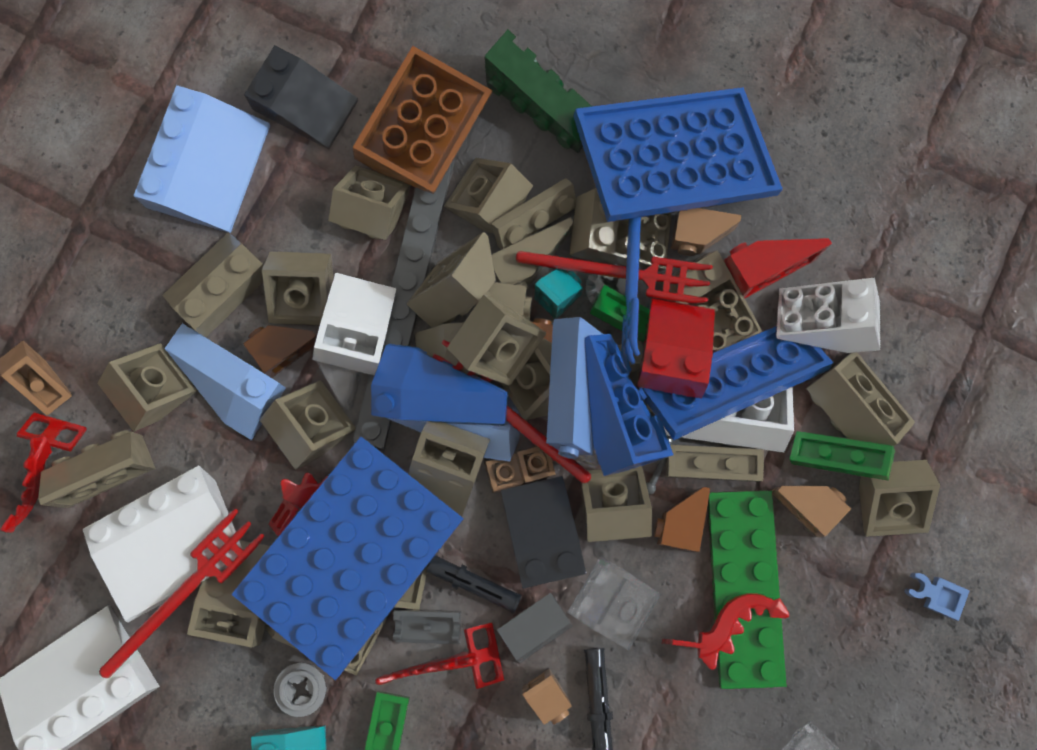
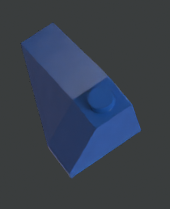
M611 334L589 335L585 337L593 446L603 475L607 476L624 472L673 456L660 418L657 414L654 416L650 414L643 402L647 396L643 389H637L629 378L630 367Z
M387 344L385 346L371 384V415L413 421L506 423L507 391L475 375L469 376L453 368L452 364L446 361L440 362L428 356L427 352L420 348Z

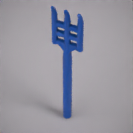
M641 217L630 218L628 222L625 285L627 308L626 314L623 316L621 353L629 367V361L631 364L636 363L634 354L636 356L640 355L637 344L639 299L637 295Z

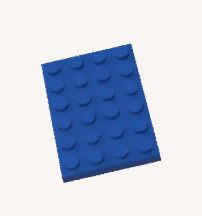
M744 87L575 109L573 117L607 222L778 196L783 190Z
M360 437L231 595L334 680H337L464 518L363 437Z

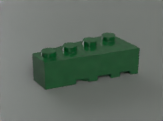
M507 29L484 56L487 87L495 95H503L507 98L517 112L521 114L525 112L533 118L534 124L542 131L548 130L555 135L556 140L561 146L566 149L571 148L578 153L583 145L573 115L576 108L592 106L573 88L566 91L562 80L559 78L560 76L552 69L544 71L535 59L537 55L528 47L525 51L521 50L513 42L516 36Z

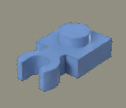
M911 573L910 577L920 582V589L918 591L905 589L904 592L913 598L925 597L926 601L923 607L952 620L959 621L969 590L940 577H934L931 584L929 578L924 574Z

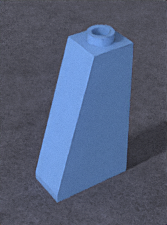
M581 317L554 319L552 331L546 443L558 449L559 455L570 459H577L578 455H593L594 446L585 337L603 334Z

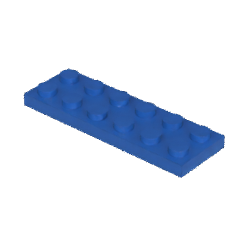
M777 326L714 352L709 384L702 399L647 388L642 389L647 396L644 399L653 413L658 415L671 438L676 440L830 370L833 362L820 347L777 339Z

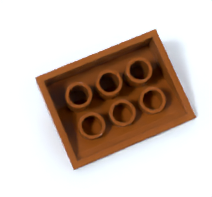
M412 46L352 147L354 159L383 175L434 194L489 99L492 90Z

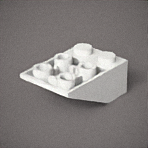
M335 273L317 334L312 360L375 375L386 337L396 288Z
M875 278L779 288L777 339L845 353L880 350V300Z

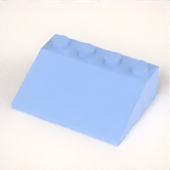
M176 85L134 197L148 209L231 233L269 131L270 123L207 94Z

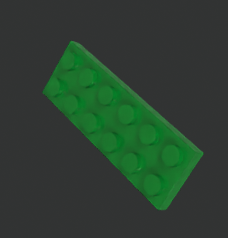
M772 491L710 493L707 507L714 616L716 621L724 605L736 596L746 593H757L775 600L780 598ZM751 608V621L748 622L738 618V621L744 628V632L731 635L735 648L734 653L728 654L722 651L718 653L719 688L787 687L782 618H771L768 609H765L763 614L759 616L754 608Z

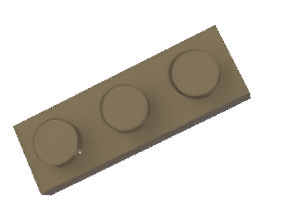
M565 178L492 222L497 246L500 249H504L524 240L573 210L576 205L573 183Z
M670 445L673 456L667 457L666 477L763 481V449Z

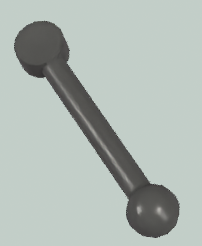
M671 436L667 437L670 445H679V438L673 440ZM667 458L660 460L650 482L646 483L649 495L656 491L655 484Z

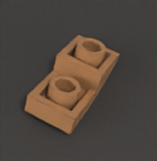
M539 447L513 454L510 462L490 460L484 463L492 493L556 475L551 457Z

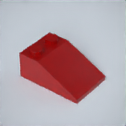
M829 238L756 241L749 246L744 242L730 250L729 253L731 255L723 261L744 299L814 262L832 242Z
M652 298L637 387L702 399L710 378L715 309Z

